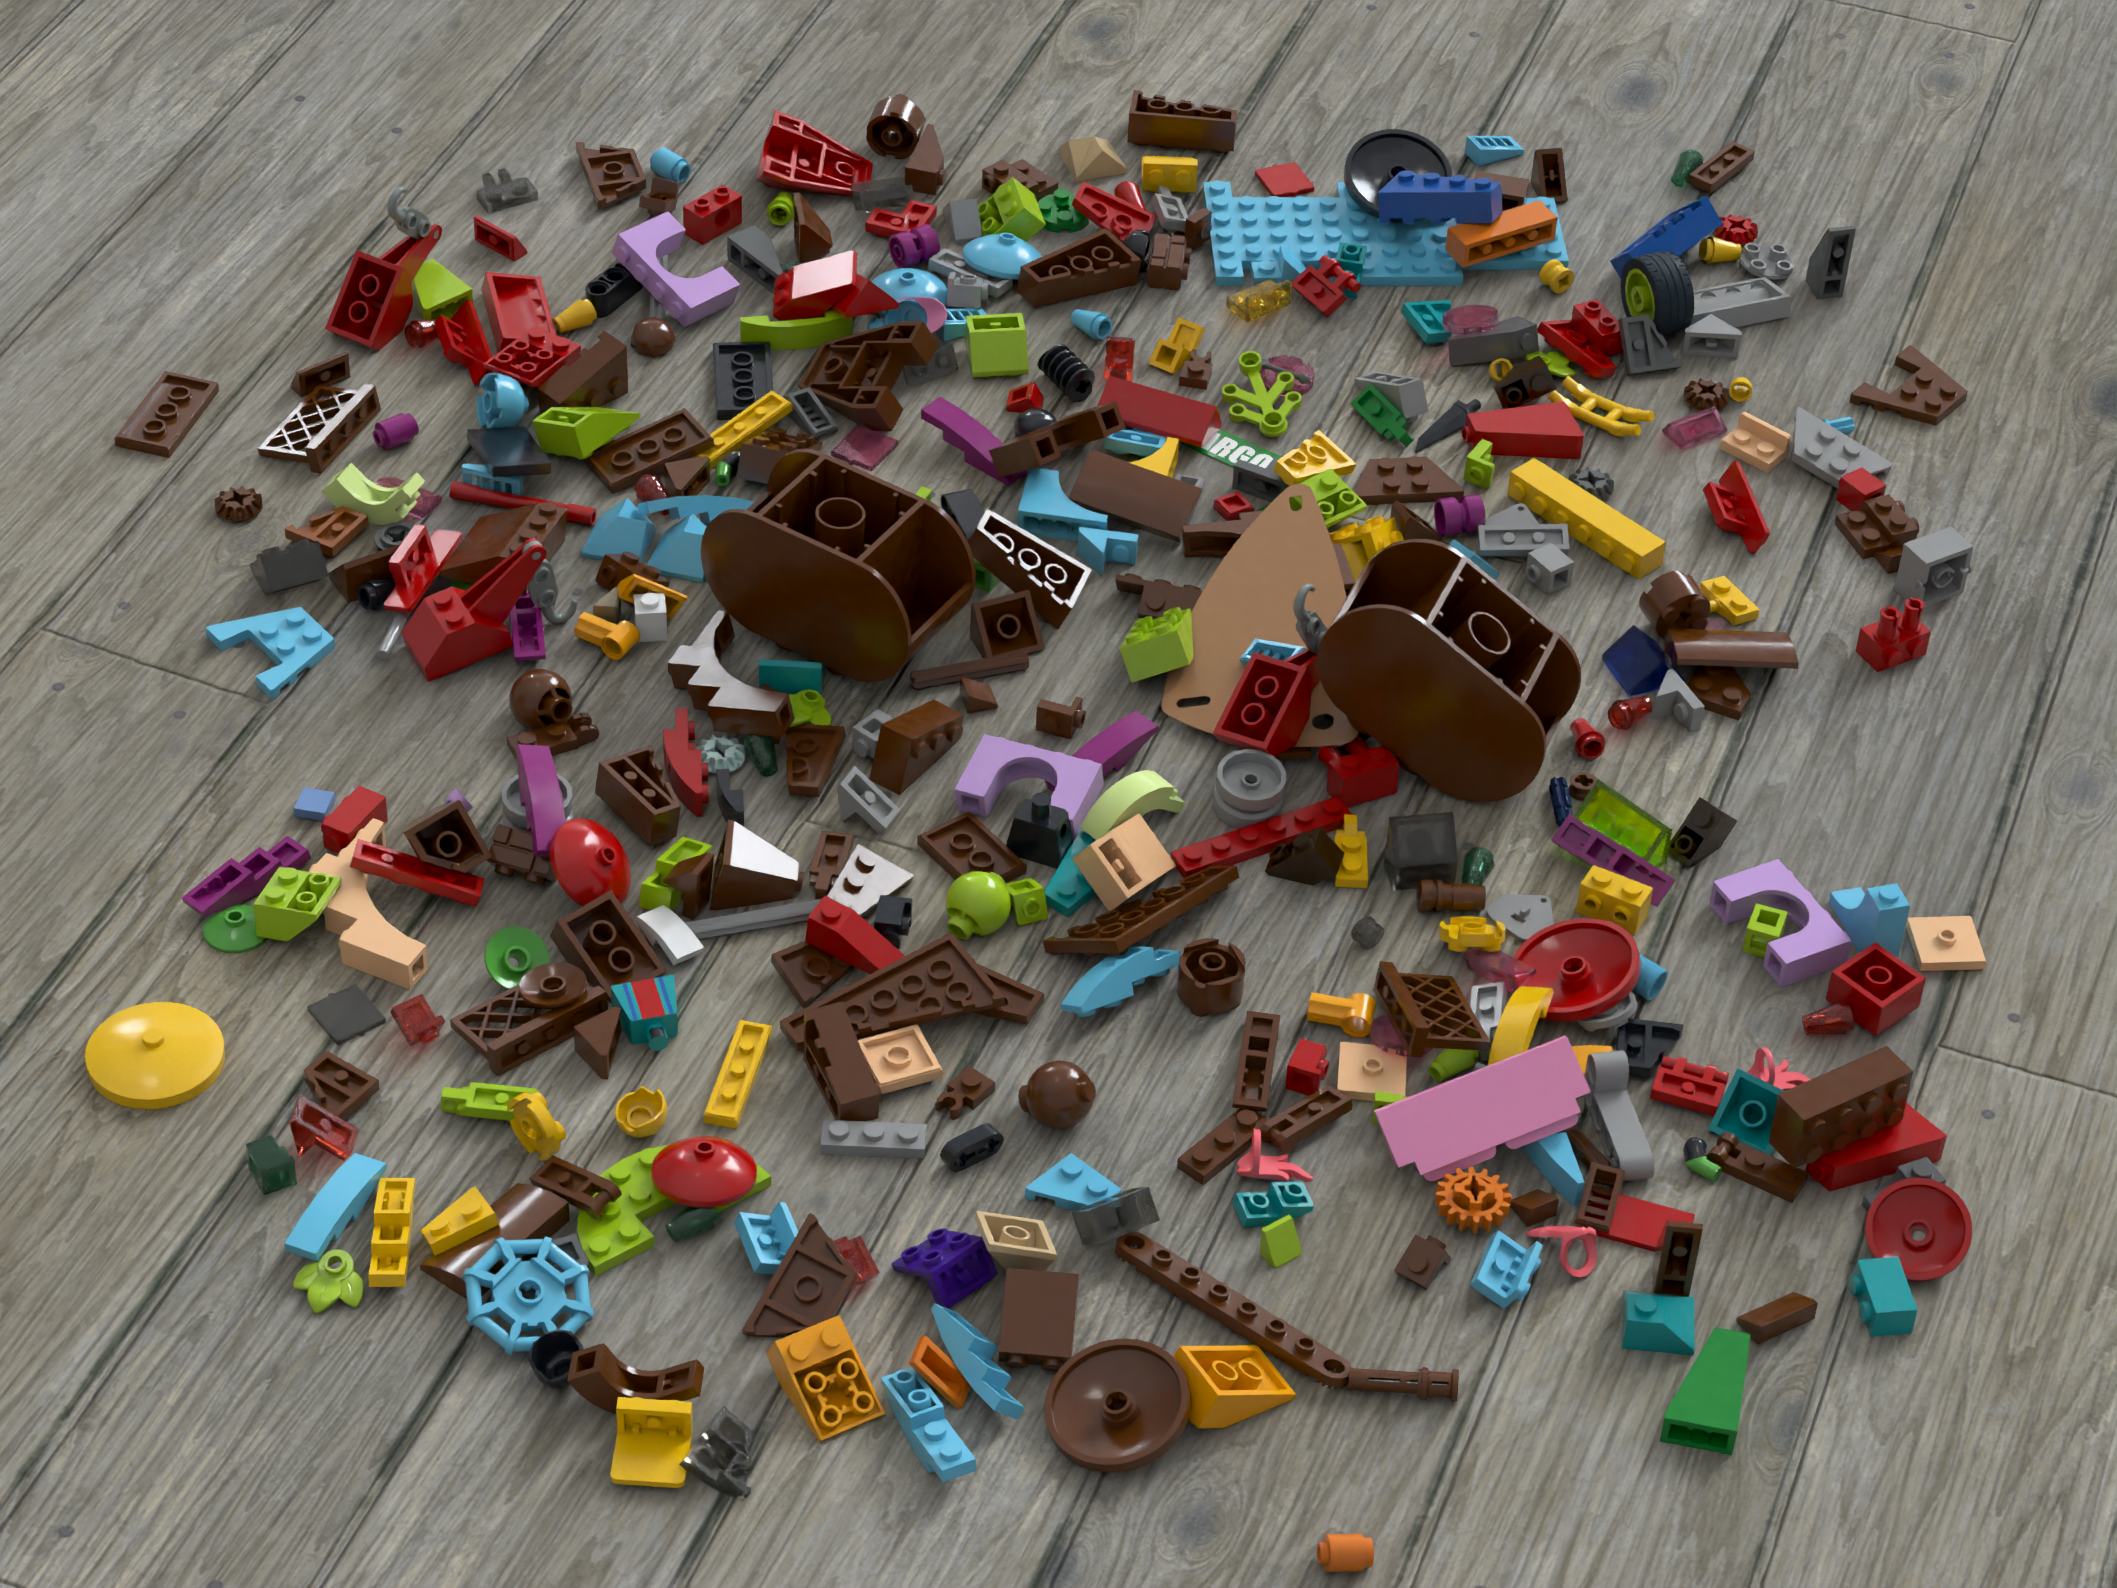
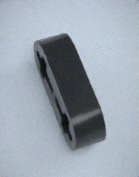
M985 1123L948 1141L941 1150L940 1158L951 1171L959 1172L996 1154L1003 1145L1004 1137L991 1123Z

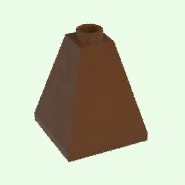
M728 820L714 864L710 910L717 911L792 899L794 890L801 891L804 872H799V862L736 821Z

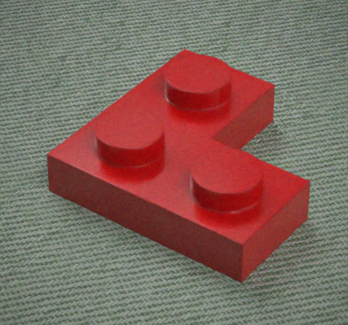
M911 200L902 214L875 208L865 222V231L877 234L878 236L891 237L903 231L909 232L912 228L924 224L930 225L937 215V206Z

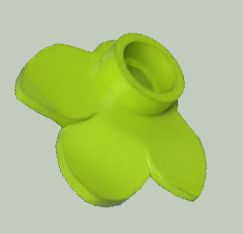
M1539 350L1527 354L1525 357L1528 361L1539 355L1547 364L1551 374L1560 377L1576 375L1574 370L1567 367L1570 361L1564 357V353L1551 351L1544 354Z
M811 689L799 691L797 694H789L795 718L789 727L806 722L815 725H830L831 715L825 709L826 702L821 694Z
M340 1249L330 1250L320 1258L319 1262L304 1266L297 1273L293 1284L294 1289L308 1291V1301L315 1314H319L330 1307L338 1298L345 1304L357 1308L364 1292L363 1280L354 1272V1262L351 1255ZM333 1263H342L339 1268H330V1265Z

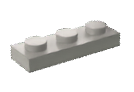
M944 248L929 259L928 269L939 273L941 276L949 277L950 272H956L957 278H960L961 275L970 274L977 276V279H984L983 283H988V296L998 298L1013 287V279L982 273L969 266L964 261L962 255Z
M1568 524L1478 525L1480 557L1528 556L1529 552L1550 543L1554 544L1565 555H1569Z
M823 1120L821 1154L925 1158L926 1124Z

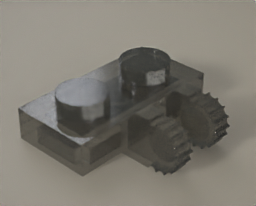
M505 168L498 170V178L501 184L496 185L491 173H485L482 175L485 188L476 191L478 202L488 214L538 200V190L527 177L512 180L510 173Z

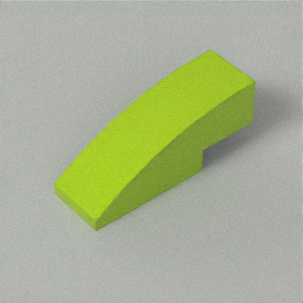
M686 837L680 838L656 860L655 872L641 883L638 907L653 910L664 905L673 911L682 901V891L664 884L663 879L678 862L708 852L711 853L712 845Z

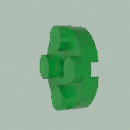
M1057 189L1054 191V194L1045 196L1037 202L1046 224L1043 228L1051 232L1060 233L1061 229L1069 228V233L1080 231L1089 224V219L1072 206L1075 195L1070 194L1066 189Z

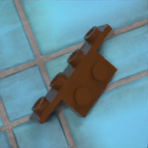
M1126 573L1125 576L1116 575L1115 579L1117 590L1142 595L1137 613L1138 618L1152 616L1154 620L1163 617L1165 611L1180 607L1181 611L1190 608L1192 612L1203 592L1194 585L1174 586L1169 581L1163 579H1155L1154 581L1143 580L1139 575Z

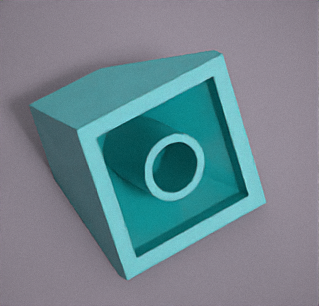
M1623 1290L1622 1348L1694 1356V1297Z

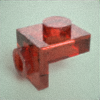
M423 994L392 1007L390 1012L410 1046L420 1041L422 1044H427L439 1037V1032L445 1022L442 1015L435 1017Z

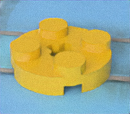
M1453 917L1450 918V925H1446L1444 920L1440 922L1439 938L1448 943V949L1451 951L1463 952L1467 951L1468 947H1481V950L1494 952L1499 951L1501 943L1505 941V925L1499 921H1495V926L1487 925V918Z
M536 1091L533 1094L524 1092L508 1102L507 1111L513 1109L515 1118L509 1121L522 1146L530 1154L537 1151L541 1154L537 1159L544 1161L560 1151L561 1141L566 1139V1133L563 1126L558 1121H554L547 1110V1102L540 1092Z

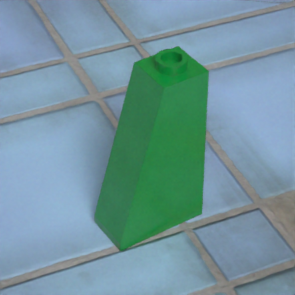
M1714 1328L1665 1412L1660 1442L1728 1455L1733 1454L1738 1432L1751 1334Z

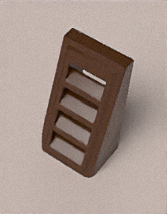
M1591 1162L1575 1224L1609 1233L1625 1175L1624 1170ZM1593 1183L1613 1187V1191L1594 1186ZM1592 1192L1603 1196L1611 1197V1199L1607 1200L1592 1196L1590 1194ZM1588 1202L1597 1205L1608 1207V1210L1606 1211L1603 1209L1595 1208L1592 1206H1588L1587 1204ZM1585 1212L1605 1217V1221L1584 1216Z

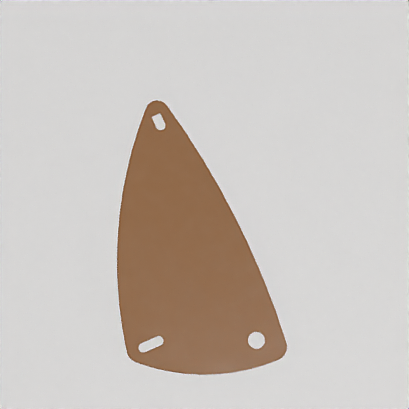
M1305 484L1290 485L1274 499L1236 541L1208 581L1191 612L1194 657L1189 665L1168 672L1161 702V708L1168 716L1213 734L1246 668V665L1241 664L1240 658L1255 638L1303 646L1305 649H1308L1301 639L1299 632L1296 631L1297 618L1293 611L1296 594L1303 585L1313 584L1316 588L1314 592L1309 591L1307 593L1304 604L1305 609L1317 613L1326 628H1329L1347 596L1328 529L1313 491L1309 486ZM1301 496L1302 508L1298 511L1291 510L1289 497ZM1321 681L1312 690L1310 717L1297 744L1293 747L1343 745L1353 741L1358 735V731L1349 723L1347 715L1340 711L1330 700ZM1202 696L1210 698V702L1206 705L1185 708L1177 706V702L1181 699ZM1319 714H1329L1333 717L1334 723L1331 727L1321 730L1312 725V720Z

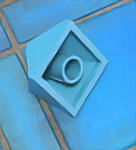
M627 498L599 516L581 551V557L603 561L605 554L630 552L640 558L639 562H642L657 532V527L645 515H640L639 509Z
M692 513L664 532L647 565L660 570V575L704 583L706 577L701 562V541L707 527Z

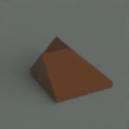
M794 193V243L799 265L822 259L830 253L833 243L830 229L802 195Z

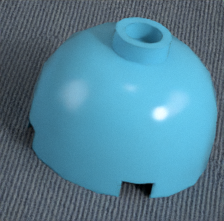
M488 373L484 375L479 387H484L483 396H477L476 401L479 425L483 426L486 424V428L517 426L523 414L528 411L529 406L528 398L524 395L519 382L503 374Z

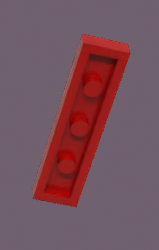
M361 839L357 840L350 863L351 868L357 869L362 873L377 875L397 884L409 885L429 894L441 895L458 903L476 907L484 882L482 877L420 861L418 857Z

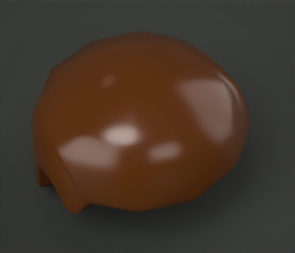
M651 317L643 319L635 325L630 345L631 347H636L639 355L663 356L672 349L675 335L672 328L664 320Z

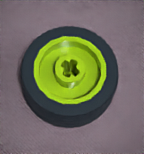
M1670 251L1640 255L1626 262L1621 276V298L1626 317L1649 315L1656 325L1657 332L1662 336L1684 331L1691 324L1694 314L1693 286L1687 268L1680 257Z

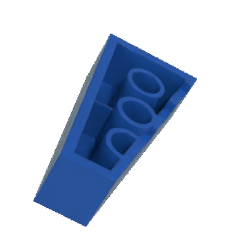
M1409 170L1401 171L1378 192L1379 222L1390 223V218H1403V223H1414L1415 220L1430 218L1431 223H1442L1455 218L1456 223H1493L1502 214L1501 182L1491 181L1489 178L1465 179L1462 175L1442 177L1438 173L1420 175L1414 174L1413 171Z
M1704 196L1669 213L1611 259L1610 262L1621 279L1624 265H1626L1628 260L1640 255L1661 251H1670L1678 257H1682L1683 252L1694 247L1697 242L1721 226L1723 222L1708 197Z

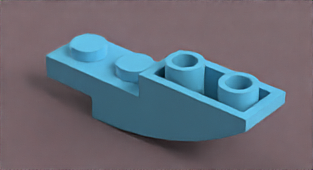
M1131 945L1128 947L1127 953L1115 957L1108 956L1091 968L1069 991L1061 1003L1062 1011L1075 1012L1078 1017H1085L1095 1014L1096 1009L1099 1007L1118 1006L1122 1004V999L1134 995L1132 985L1144 983L1145 977L1169 974L1170 968L1179 965L1181 952L1165 949L1153 951L1152 947Z
M911 1367L899 1370L896 1373L881 1378V1384L890 1406L906 1438L928 1473L935 1471L941 1481L946 1482L977 1471L976 1458L945 1419L943 1404L915 1369Z

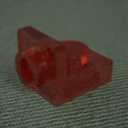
M1107 337L1104 379L1113 376L1132 381L1135 351L1134 338Z
M844 1236L834 1241L839 1248V1252L857 1272V1278L851 1288L878 1276L880 1272L861 1236L851 1240Z

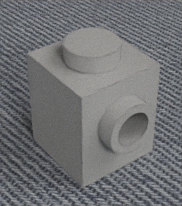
M1550 543L1528 553L1525 576L1544 593L1549 595L1571 585L1574 561L1554 544Z

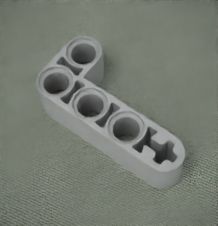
M1618 1050L1589 1054L1584 1077L1591 1092L1585 1094L1584 1099L1606 1157L1611 1163L1610 1167L1625 1171L1623 1182L1653 1178V1155L1626 1090L1629 1078V1063L1625 1051Z

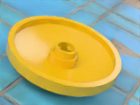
M173 1002L144 1003L117 1012L96 1028L85 1050L87 1074L94 1088L102 1096L114 1103L137 1109L167 1108L195 1098L215 1082L222 1071L225 1061L223 1036L214 1020L196 1008Z

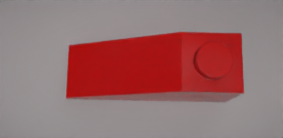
M827 896L822 898L808 917L806 943L868 974H872L905 957L856 911Z

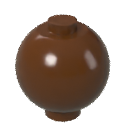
M534 669L524 673L515 681L510 691L509 705L514 718L523 727L529 730L548 727L552 723H562L570 717L572 712V693L567 682L559 674L546 669Z
M1059 1060L1045 1063L1037 1068L1030 1076L1027 1085L1021 1086L1018 1098L1021 1109L1024 1112H1030L1040 1124L1052 1129H1066L1079 1124L1088 1115L1096 1097V1089L1083 1069L1071 1062Z

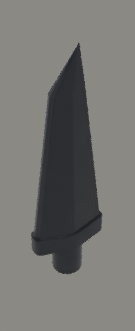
M1473 399L1468 404L1460 400L1456 401L1447 412L1418 438L1415 453L1462 429L1466 424L1467 414L1475 413L1481 408L1480 401Z

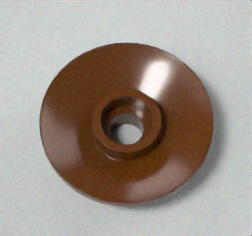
M548 963L529 970L520 980L519 992L523 1000L533 1006L542 1008L561 1007L574 1002L582 996L587 987V980L584 972L574 965Z

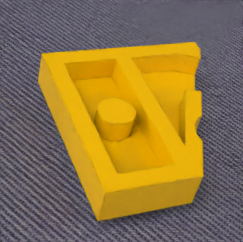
M474 1186L420 1231L425 1242L436 1256L499 1225V1221L495 1212L476 1186Z

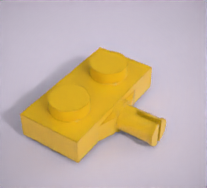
M1725 576L1700 582L1699 587L1710 602L1709 613L1714 612L1722 615L1733 626L1758 619L1760 609Z

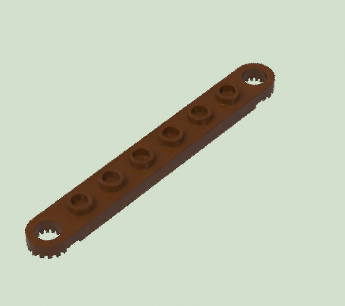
M1127 1231L1117 1237L1115 1254L1119 1259L1122 1258L1121 1261H1127L1128 1264L1136 1266L1135 1270L1305 1376L1310 1375L1314 1377L1318 1383L1322 1382V1386L1328 1385L1329 1389L1332 1386L1334 1389L1347 1386L1349 1382V1367L1351 1365L1340 1355L1144 1234ZM1131 1244H1133V1247L1137 1245V1249H1132L1129 1247L1131 1246ZM1330 1367H1331V1368H1332V1369H1331L1332 1371H1334V1368H1335V1369H1336L1335 1372H1339V1373H1338V1374H1335V1373H1331V1372H1329V1371H1327V1370H1330Z

